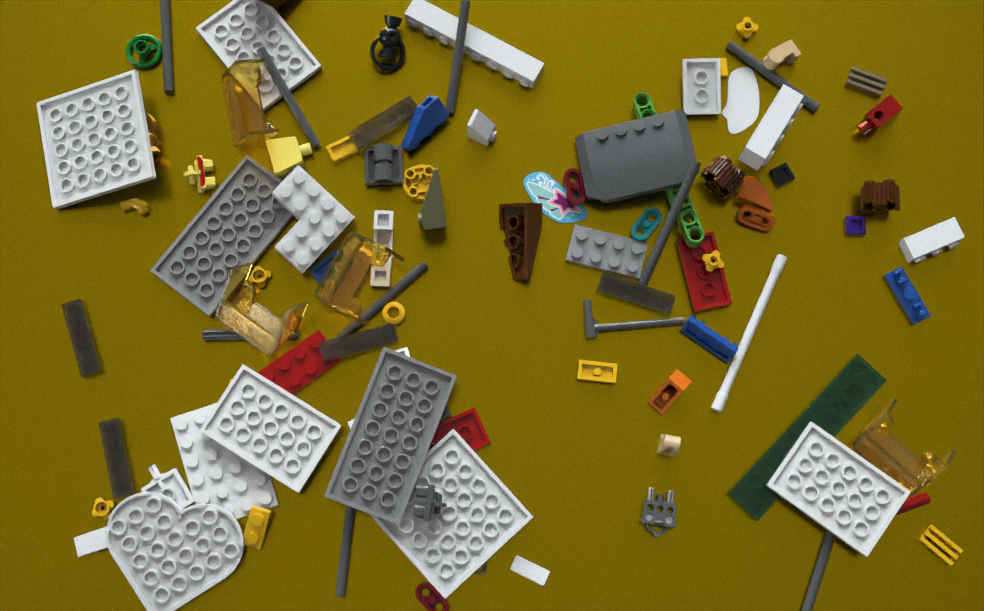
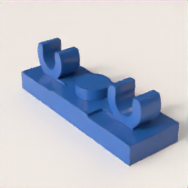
M902 266L884 275L886 282L912 325L931 316Z
M696 315L690 316L680 331L728 363L738 351L737 343L731 344L727 341L728 337L723 338L705 326V321L700 323L696 320Z

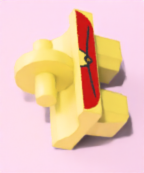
M202 155L196 156L194 161L195 171L193 165H189L188 171L183 173V178L189 180L190 185H194L196 179L198 194H204L205 190L214 189L216 186L215 178L205 177L204 173L213 171V160L203 159Z

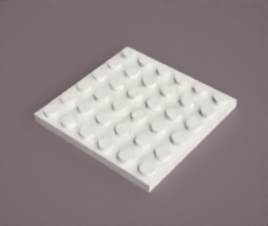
M131 70L36 103L54 209H61L156 178L138 71Z
M454 429L427 452L400 524L397 525L371 515L445 599L533 518L531 513ZM435 485L433 502H436V495L440 494L442 495L441 503L447 504V508L441 507L440 515L434 514L435 506H432L429 522L413 516L414 505L425 506L426 498L416 497L418 486Z

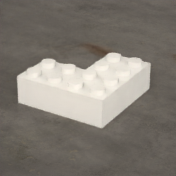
M783 84L738 160L757 171L761 165L765 167L795 116L803 106V103L800 101L804 95Z
M299 165L272 192V196L299 220L276 244L274 249L303 274L350 224L355 216Z

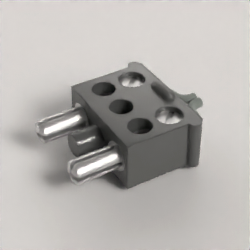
M650 487L648 488L647 499L643 502L642 519L639 523L645 525L649 531L654 533V536H660L661 533H666L668 529H674L677 526L675 523L677 504L673 503L674 491L668 490L667 502H664V495L657 494V501H654L655 488H652L651 492ZM647 506L651 507L652 511H649ZM649 526L666 529L658 531V533H656V531L650 528Z

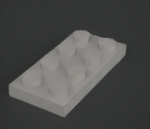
M575 224L565 262L639 280L648 243Z

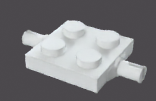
M156 465L148 468L154 479L148 485L141 488L142 492L163 494L174 500L182 510L195 502L177 468L160 474Z

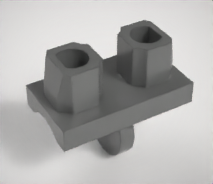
M435 485L417 487L416 497L426 498L425 506L414 505L413 516L429 522L432 506H435L434 514L440 515L441 507L447 508L446 503H441L442 495L440 494L436 495V502H433Z

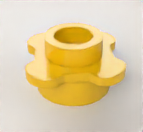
M744 17L743 21L737 24L736 29L745 38H750L752 33L758 30V25L754 24L750 17Z
M717 250L702 256L706 270L709 272L724 266V262L720 258V252Z
M256 266L249 276V281L263 288L266 286L267 279L271 277V272L265 271L261 266Z
M101 497L97 498L92 515L94 517L101 516L107 520L112 508L115 506L112 500L105 501Z

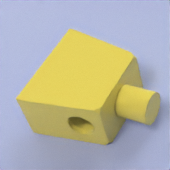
M294 136L265 140L275 175L278 178L290 174L297 165L301 168L304 167L303 156L313 154L310 143L299 146L297 138Z

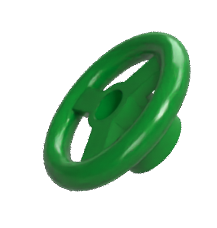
M139 34L133 37L126 46L127 60L131 65L140 69L156 65L162 56L160 41L150 34ZM144 39L150 40L154 44L149 45ZM132 47L140 56L139 62L135 61L131 55ZM157 50L154 59L145 63L146 56L150 52Z

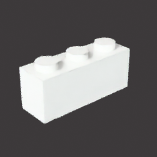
M955 217L903 238L898 244L908 263L912 261L919 263L926 259V255L932 254V256L942 253L945 247L952 249L960 245L959 241L965 238Z

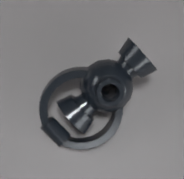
M385 15L387 27H384L380 31L379 36L372 42L370 57L379 70L390 72L398 68L405 58V46L401 41V33L397 29L403 19ZM379 41L383 46V50H380L378 57L396 60L393 49L399 46L400 58L395 65L391 66V64L379 63L377 61L375 46Z

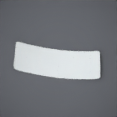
M516 555L510 567V570L540 585L545 584L550 571Z

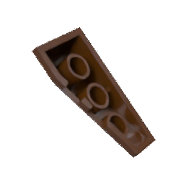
M542 203L499 204L500 228L504 229L506 237L504 244L509 249L510 255L508 260L513 279L530 280L542 227Z

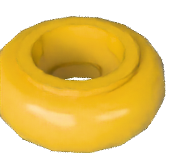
M390 302L384 306L382 317L386 323L397 325L404 320L406 311L400 303ZM390 309H398L399 316L397 318H390L388 316Z

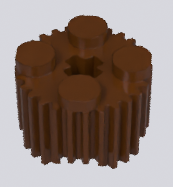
M723 155L721 158L715 157L699 175L705 179L704 185L711 193L719 192V194L723 195L722 198L726 200L743 183L745 174L742 170L735 169L731 164L732 161Z
M886 179L882 183H876L873 180L865 181L864 186L860 188L861 212L872 211L873 215L886 216L890 210L900 211V187L895 185V180Z

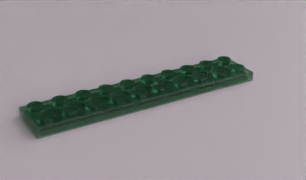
M856 354L727 494L751 517L758 521L780 497L768 488L766 484L809 422H813L835 437L887 380L859 354Z

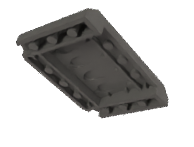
M673 110L583 132L575 138L586 197L589 200L592 198L601 200L604 203L679 187L682 185L692 160L697 162L685 111Z

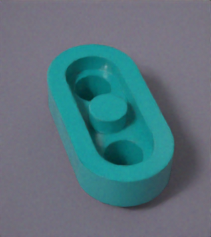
M650 207L646 209L631 229L633 239L645 241L659 225L662 214L657 208ZM653 216L655 220L650 221L648 217ZM637 231H643V235H638Z

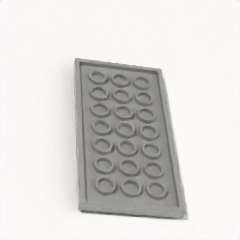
M246 155L150 271L211 317L293 217L272 196V192L282 180L249 155Z
M383 347L324 497L399 525L457 376Z

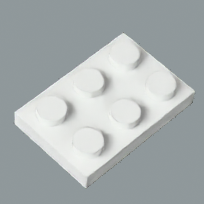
M720 58L682 59L683 111H685L686 116L721 114Z

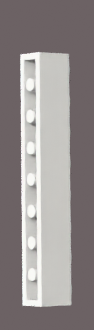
M412 0L404 13L406 23L413 28H420L428 36L433 35L437 37L443 44H450L455 47L459 18L425 0ZM467 23L463 53L469 54L475 61L486 63L493 70L501 71L508 78L513 77L525 87L530 86L533 88L544 70L543 62Z

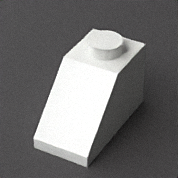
M475 109L467 124V137L488 147L490 141L493 142L496 138V124L482 112Z

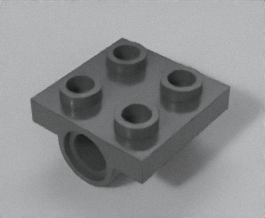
M378 143L374 147H364L366 186L403 184L402 146Z

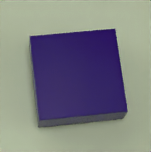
M865 216L845 217V236L866 235Z

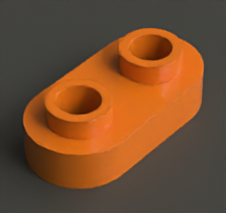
M749 204L739 208L738 220L741 223L762 231H768L774 227L775 216L772 212Z

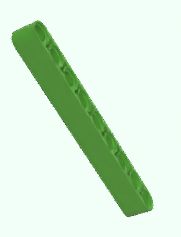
M638 93L633 102V112L636 119L657 115L649 95ZM643 102V103H645L646 105H645V106H640V105H638L637 103ZM681 186L678 189L670 188L665 190L671 207ZM688 193L685 199L686 205L682 206L676 220L687 246L698 248L704 239V230ZM688 217L692 222L686 223L683 219ZM690 235H697L699 240L691 239Z

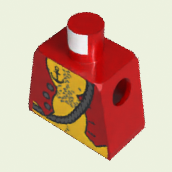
M890 94L865 114L864 122L858 126V130L863 135L869 131L875 134L894 120L903 108Z

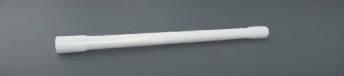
M782 254L776 255L771 272L738 346V351L734 355L722 386L711 406V409L716 412L722 413L728 394L779 275L788 258Z

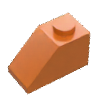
M745 176L734 201L743 205H753L771 212L773 205L764 184L754 176Z
M676 369L648 403L663 415L692 381L680 370Z

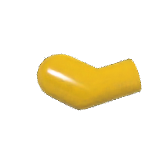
M138 198L120 202L123 211L135 208L138 209L139 214H145L149 210L148 204Z

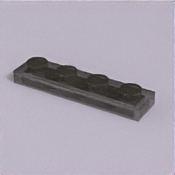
M408 96L349 131L348 136L359 150L411 119L417 104L411 96Z
M605 272L602 274L597 292L667 315L671 314L676 298L674 295Z
M77 299L62 304L81 377L85 378L101 373V365L82 300Z
M390 323L318 343L325 363L397 343L398 338L394 325Z
M120 418L99 422L113 499L116 500L134 495L135 492Z

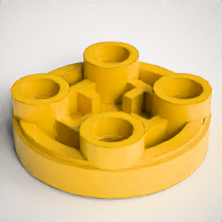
M420 164L405 171L403 189L410 199L423 202L434 169L432 166Z

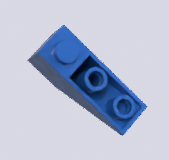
M430 94L417 106L401 143L402 148L408 151L415 149L424 137L430 136L433 129L446 121L450 113L438 97Z

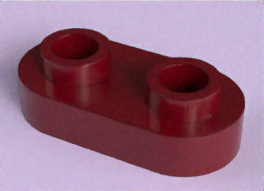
M575 168L568 169L563 177L567 200L571 205H582L586 199L582 173ZM569 178H574L575 182H571ZM573 195H578L579 199H574Z
M423 582L417 586L415 591L416 597L428 611H437L436 605L438 603L443 605L442 611H449L448 601L431 583ZM427 588L429 590L428 596H423V589Z

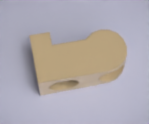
M791 39L771 49L768 55L764 57L763 65L768 70H775L779 64L785 61L789 65L794 63L802 53Z
M661 434L657 454L671 457L677 456L681 437Z

